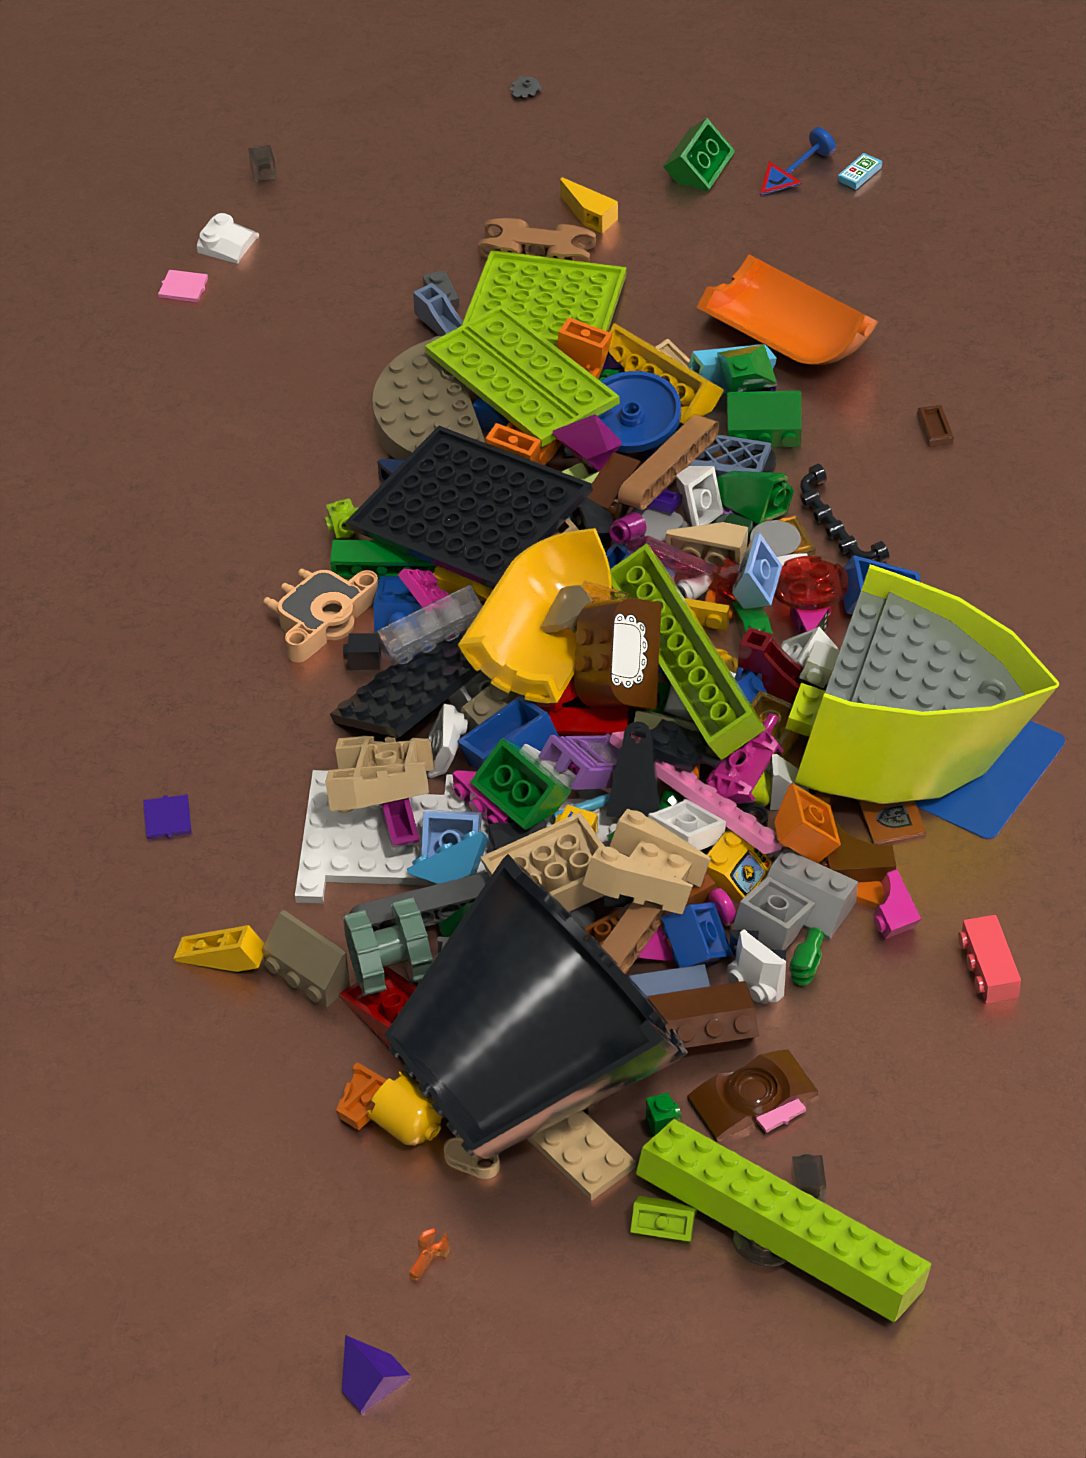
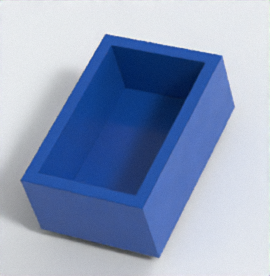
M520 695L457 740L469 765L478 771L501 738L517 744L521 748L524 744H528L541 751L550 735H556L558 738L559 735L548 713L532 702L525 700Z

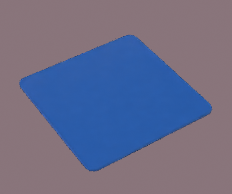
M1030 720L984 775L941 798L915 801L916 806L982 838L992 839L998 835L1063 748L1065 738L1062 734Z

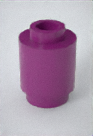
M631 513L615 520L609 532L614 542L626 544L642 537L646 533L647 526L640 514Z

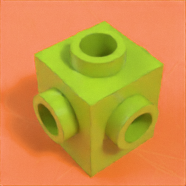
M350 498L326 505L328 516L325 517L328 531L333 530L336 538H349L357 533L349 530L346 525V521L359 508H354Z

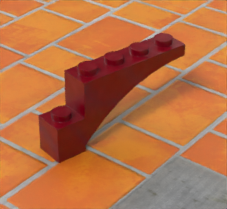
M749 627L739 643L738 667L762 674V683L767 691L762 698L793 707L801 683L826 691L827 684L824 688H821L799 678L803 668L774 640L773 634Z

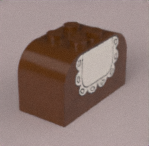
M626 598L590 602L583 607L577 620L574 685L578 697L584 704L594 708L628 709V711L656 709L662 603Z

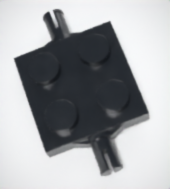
M664 719L659 722L656 728L651 729L656 759L690 773L695 766L702 763L715 769L718 768L721 759L706 753L709 745L700 732L691 731L673 721ZM636 728V732L632 733V735L640 738L646 737V733H642L641 728Z

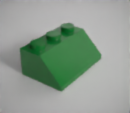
M706 118L689 128L663 167L678 184L708 191L735 150L710 120Z
M801 391L727 392V436L769 442L772 447H801ZM730 446L727 448H738V446Z
M503 738L500 739L470 781L525 830L555 814L571 793L567 786L520 746Z

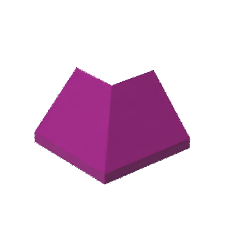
M596 414L553 430V435L579 461L598 472L601 471L612 453L616 452L621 446V440Z

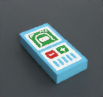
M863 153L838 175V182L856 190L882 168V161Z

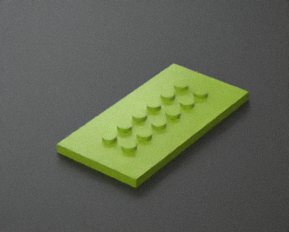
M502 304L425 345L427 355L522 432L540 439L541 447L557 439L553 435V430L594 414L599 416L620 404L619 395Z

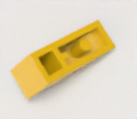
M249 925L182 937L173 959L180 963L239 972L259 968L263 958V946L265 943Z

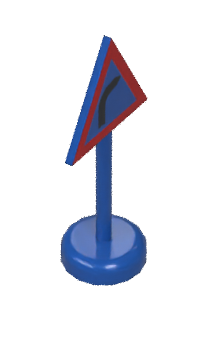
M816 127L809 134L812 148L785 171L769 161L760 195L802 185V182L790 175V173L815 151L822 156L833 154L836 151L833 137L825 129Z

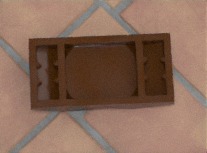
M789 1049L761 1054L736 1071L716 1074L689 1093L687 1099L717 1142L757 1124L756 1118L796 1099H799L802 1103L818 1096V1090Z

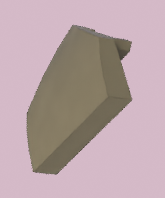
M581 585L562 587L541 628L547 634L563 630L567 627L573 633L577 632L579 614L585 605L593 602V598Z

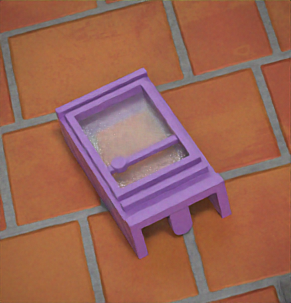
M609 734L605 736H561L560 738L556 735H550L538 757L541 760H558L555 765L558 772H565L571 761L575 763L580 770L570 786L574 790L612 788L619 749L609 743L611 738Z

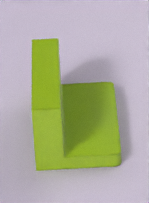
M638 1196L634 1202L631 1233L691 1242L694 1217L697 1209L684 1202Z

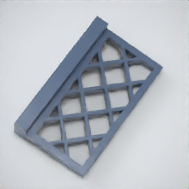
M717 435L713 441L716 445L706 448L689 466H714L717 478L730 471L762 472L772 445L769 442ZM730 446L739 447V449L729 452L726 448ZM755 449L763 450L762 453L755 456L750 453V451ZM721 450L724 455L714 459L711 454ZM743 454L748 458L737 462L735 457ZM706 457L709 461H702L698 459ZM728 460L732 463V465L721 464ZM752 464L756 467V469L746 468Z

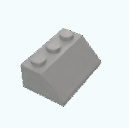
M785 848L772 864L767 877L775 879L816 903L802 928L806 930L812 927L819 928L824 932V936L828 940L832 938L857 901L858 881Z

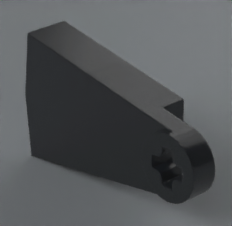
M633 722L625 729L606 812L608 817L621 818L627 809L639 811L646 817H648L649 813L661 810L652 731L643 722ZM636 728H641V732L646 733V737L641 738L640 743H636V740L631 738V733H635Z

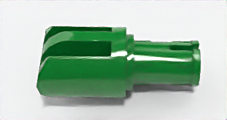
M812 927L807 931L804 943L796 946L790 961L789 970L792 974L791 978L799 986H806L813 980L822 960L820 947L825 934L819 928Z

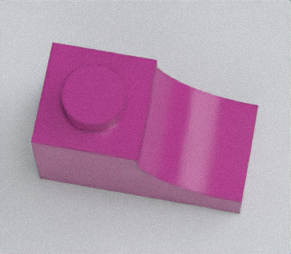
M898 870L891 871L886 874L881 882L884 890V902L882 905H879L873 914L874 925L878 932H882L885 939L914 929L921 920Z

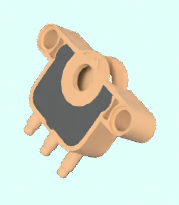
M300 569L298 575L302 577L303 581L296 587L283 583L281 590L286 595L279 602L266 597L263 603L269 609L279 614L280 626L286 632L285 641L288 659L296 663L304 662L327 643V640H339L348 636L354 630V618L360 616L374 603L378 587L377 574L365 570L357 573L347 581L329 570H319L311 573L310 571ZM341 625L340 627L335 629L327 628L328 626Z

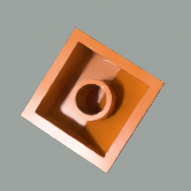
M790 784L774 820L777 832L776 838L782 846L789 847L799 855L819 863L841 845L831 806L796 784Z

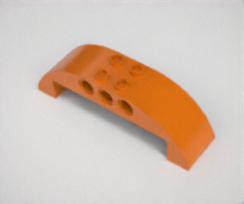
M568 317L558 332L557 348L599 379L610 347L612 333ZM511 422L507 426L496 423L485 438V443L542 465H546L562 445L556 439L541 447L540 439L525 434Z

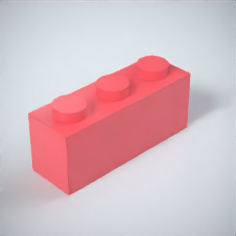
M990 915L963 920L962 932H959L958 939L961 949H966L968 969L974 971L976 976L975 987L977 992L982 993L986 1004L1019 998L1021 978L997 916Z

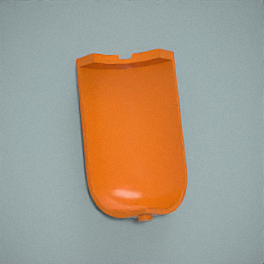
M748 254L739 270L732 276L733 281L730 284L723 283L717 287L707 286L696 307L791 359L808 365H826L848 357L865 343L879 323Z

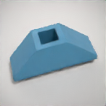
M476 830L469 832L461 837V842L452 845V843L445 844L437 849V854L429 858L427 855L413 860V866L407 868V871L415 877L436 884L476 875L481 862V856H483L488 842V837L482 832L477 833Z

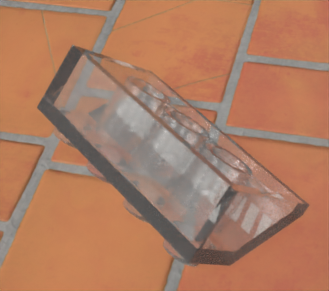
M469 585L378 630L381 650L393 666L398 663L405 664L414 655L420 652H429L437 646L436 644L444 640L451 641L457 638L460 632L468 629L483 607L472 586Z

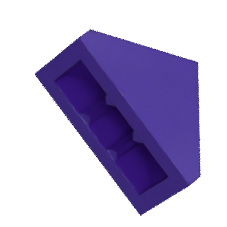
M345 1335L342 1394L360 1414H363L411 1379V1376L391 1354Z

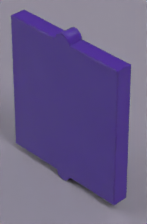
M188 794L172 797L164 795L163 798L143 800L147 839L172 838V836L192 834Z

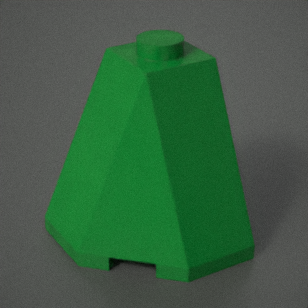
M730 471L718 476L717 482L722 504L753 522L761 524L788 513L794 490L792 486L787 484L789 480L787 475L772 472Z

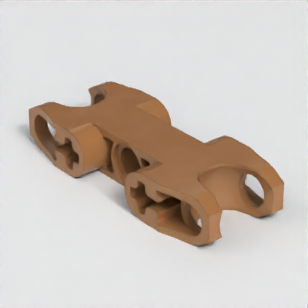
M490 219L484 225L485 235L489 238L479 241L478 255L488 259L490 252L484 250L483 247L489 246L494 247L495 251L575 261L573 256H579L585 260L584 262L590 263V253L586 250L595 247L596 234L589 229L568 224H559L554 230L529 228L528 224L521 219ZM497 226L501 229V232H494L490 227ZM581 236H587L588 238H590L591 241L584 242L578 240V238Z

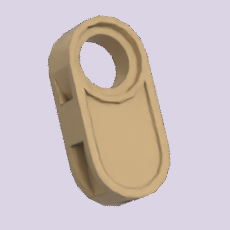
M453 1137L445 1143V1162L450 1167L481 1179H490L499 1172L500 1161L498 1154L489 1158L494 1162L492 1166L482 1168L477 1163L484 1158L478 1155L470 1156L461 1146L464 1142L461 1137Z

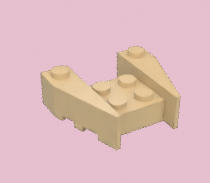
M374 736L338 738L335 748L338 769L328 770L325 780L330 811L347 813L354 809L429 793L426 771L435 769L430 739L412 738L410 741L397 742L396 737H386L385 742L374 741Z
M627 809L618 821L610 847L600 845L591 857L582 885L609 897L618 899L621 894L633 897V903L644 905L646 900L662 905V910L683 914L693 887L692 884L701 887L711 858L653 819L646 817L643 813Z

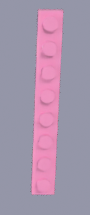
M625 731L612 733L609 743L620 750ZM631 733V738H634L636 743H640L641 738ZM655 758L657 777L694 804L725 820L726 827L762 853L767 854L782 850L783 846L777 840L776 832L773 829L764 827L756 821L753 815L737 808L735 802L723 798L716 793L717 790L714 787L698 780L694 773Z

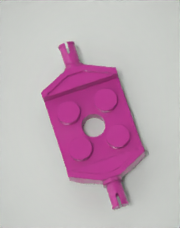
M769 713L763 723L766 730L723 760H720L717 769L713 768L706 782L717 790L716 793L723 798L732 800L736 804L754 802L755 797L751 792L770 762L772 754L776 751L779 753L784 751L771 735V731L779 720L778 716ZM746 757L743 763L736 765L738 759Z

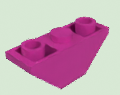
M458 770L453 772L452 789L458 799H463L473 812H482V818L488 825L497 822L511 823V817L470 783L477 772Z

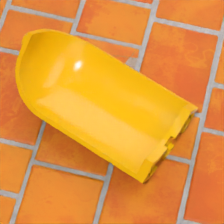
M596 528L557 534L537 542L520 553L510 563L458 645L468 662L476 671L481 670L491 678V684L508 694L511 690L524 695L525 700L540 703H557L574 675L577 632L573 633L567 627L563 630L547 634L541 628V625L562 587L581 585L593 598V602L611 600L612 581L609 562Z

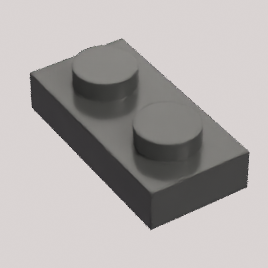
M445 270L423 275L425 286L433 283L447 295L453 307L459 306V298Z

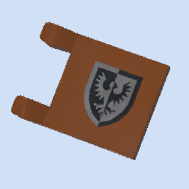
M856 799L873 844H882L926 835V829L915 801L878 804Z

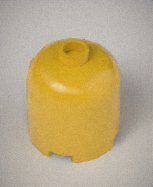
M399 1071V1078L395 1081L390 1078L387 1079L371 1100L375 1103L373 1110L367 1111V1115L372 1121L405 1145L416 1146L427 1139L431 1141L440 1132L441 1126L439 1124L442 1119L432 1107L434 1103L433 1096L427 1098L418 1089L417 1085L419 1082L416 1079H413L406 1071Z

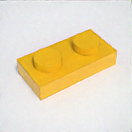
M684 598L702 627L727 631L729 625V605Z

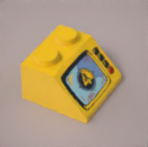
M728 828L707 854L711 860L706 872L716 883V888H721L730 899L740 903L742 899L766 879L773 863L766 854Z

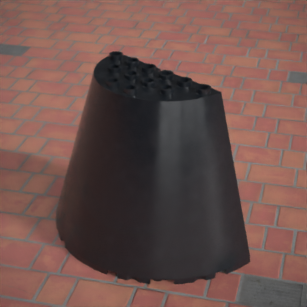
M509 854L501 860L385 1033V1037L391 1043L389 1050L397 1059H403L406 1063L403 1066L404 1070L413 1079H418L420 1082L417 1085L418 1089L427 1098L433 1096L434 1103L432 1107L441 1117L444 1118L446 1116L449 1120L446 1124L449 1130L456 1137L459 1138L461 1136L464 1140L461 1144L464 1150L472 1157L478 1155L485 1159H489L682 1059L688 1053L673 1028L669 1030L666 1027L668 1021L629 975L622 972L617 965L618 963L592 935L585 939L589 933L571 917L572 915L539 882L536 883L530 876V873Z

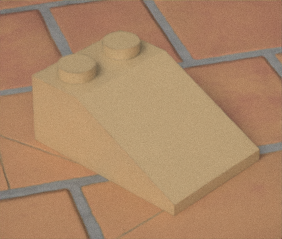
M721 522L667 530L666 562L676 572L701 577L707 575L711 579L736 583L739 566L747 549L748 527Z

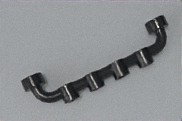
M819 463L809 467V473L803 477L800 484L803 493L800 495L802 504L805 508L811 506L815 508L813 516L818 524L824 521L828 524L825 526V531L830 539L836 537L840 539L837 545L841 554L851 553L852 556L876 560L881 563L889 560V551L882 541L871 545V551L868 552L862 551L858 547L856 539L852 535L849 536L845 531L841 520H837L833 516L829 505H825L821 501L817 490L810 487L812 482L815 485H820L827 481L824 468Z

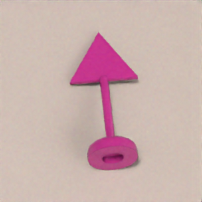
M721 888L712 890L708 894V903H715L722 925L729 926L733 924L736 911L730 897ZM661 927L657 929L637 958L675 962L673 953L666 940L667 937Z

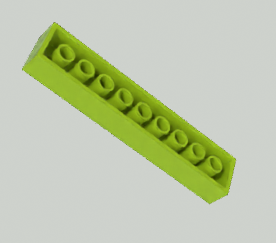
M646 543L611 568L612 587L620 599L636 598L662 603L659 664L707 744L717 756L723 760L766 730L661 560Z
M673 1119L642 1147L636 1175L895 1323L924 1291L932 1263L700 1134L684 1123Z

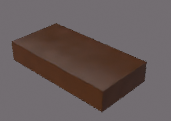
M942 405L918 408L917 415L929 447L953 444L954 436Z

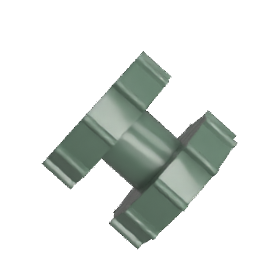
M414 897L396 901L390 905L392 923L394 925L392 927L373 931L365 910L342 917L350 960L363 996L386 990L383 967L403 962L411 983L422 980L432 965L433 957L431 955L428 935Z

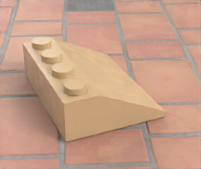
M581 812L481 856V861L489 877H491L501 860L509 854L530 873V876L536 883L539 882L568 912L605 896L582 885L591 857L599 846H604V844Z

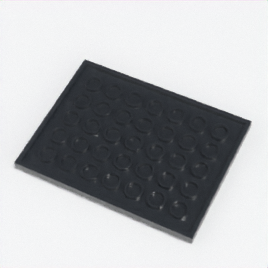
M438 426L346 521V525L349 530L494 589L510 563L530 546L551 537L588 497L593 488L591 483Z

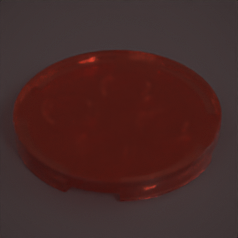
M820 556L795 557L784 562L774 597L782 604L795 609L818 610L827 608L838 603L848 591V574L840 564L823 561Z

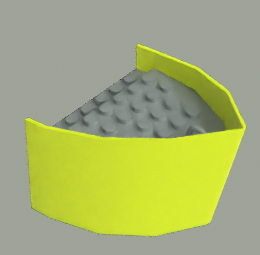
M870 564L826 691L801 683L785 729L809 737L794 783L818 792L878 804L941 798L984 775L1058 688L1059 682L1012 630L960 597Z

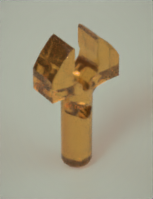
M430 1229L421 1234L418 1239V1245L423 1248V1252L409 1271L411 1279L419 1280L433 1257L441 1256L446 1258L449 1253L447 1233L444 1234L440 1243L434 1244L432 1247L431 1243L437 1236V1229Z

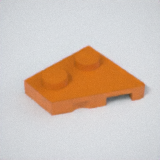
M357 1062L353 1066L354 1075L352 1080L347 1082L344 1089V1097L340 1099L336 1112L339 1119L360 1130L371 1120L367 1115V1111L373 1110L375 1103L371 1100L387 1079Z

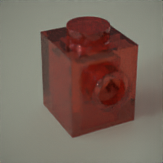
M726 557L721 565L716 563L709 575L713 579L708 588L730 602L736 601L737 599L733 595V586L736 583L740 565Z

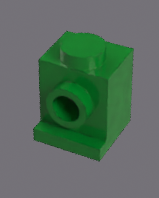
M668 1092L646 1098V1121L653 1137L673 1119L681 1120L680 1108L677 1102H673Z

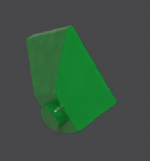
M764 344L717 353L729 392H745L777 386Z

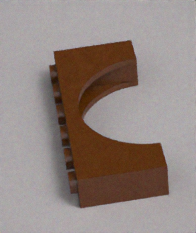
M809 788L810 794L830 806L838 797L837 795L822 793ZM835 821L841 845L825 857L824 861H821V865L854 879L858 883L882 882L887 873L896 870L893 845H878L857 839L843 830Z

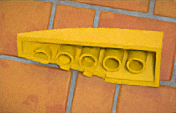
M615 323L612 325L609 331L612 333L609 353L623 366L625 372L643 371L658 375L667 380L676 389L680 398L681 423L685 424L693 415L704 416L714 409L724 389Z

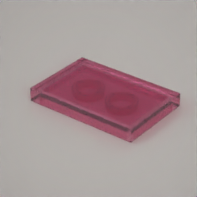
M649 535L630 540L626 547L627 551L634 553L647 543L661 560L664 567L690 579L713 574L715 568L714 564Z

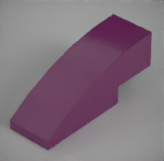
M409 798L379 804L392 847L420 842Z

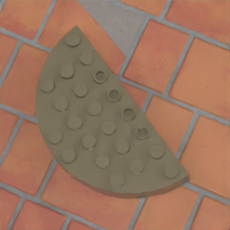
M436 336L402 352L386 366L375 384L372 400L376 436L385 453L395 459L406 460L438 426L485 443L466 386L425 352V345L442 336Z

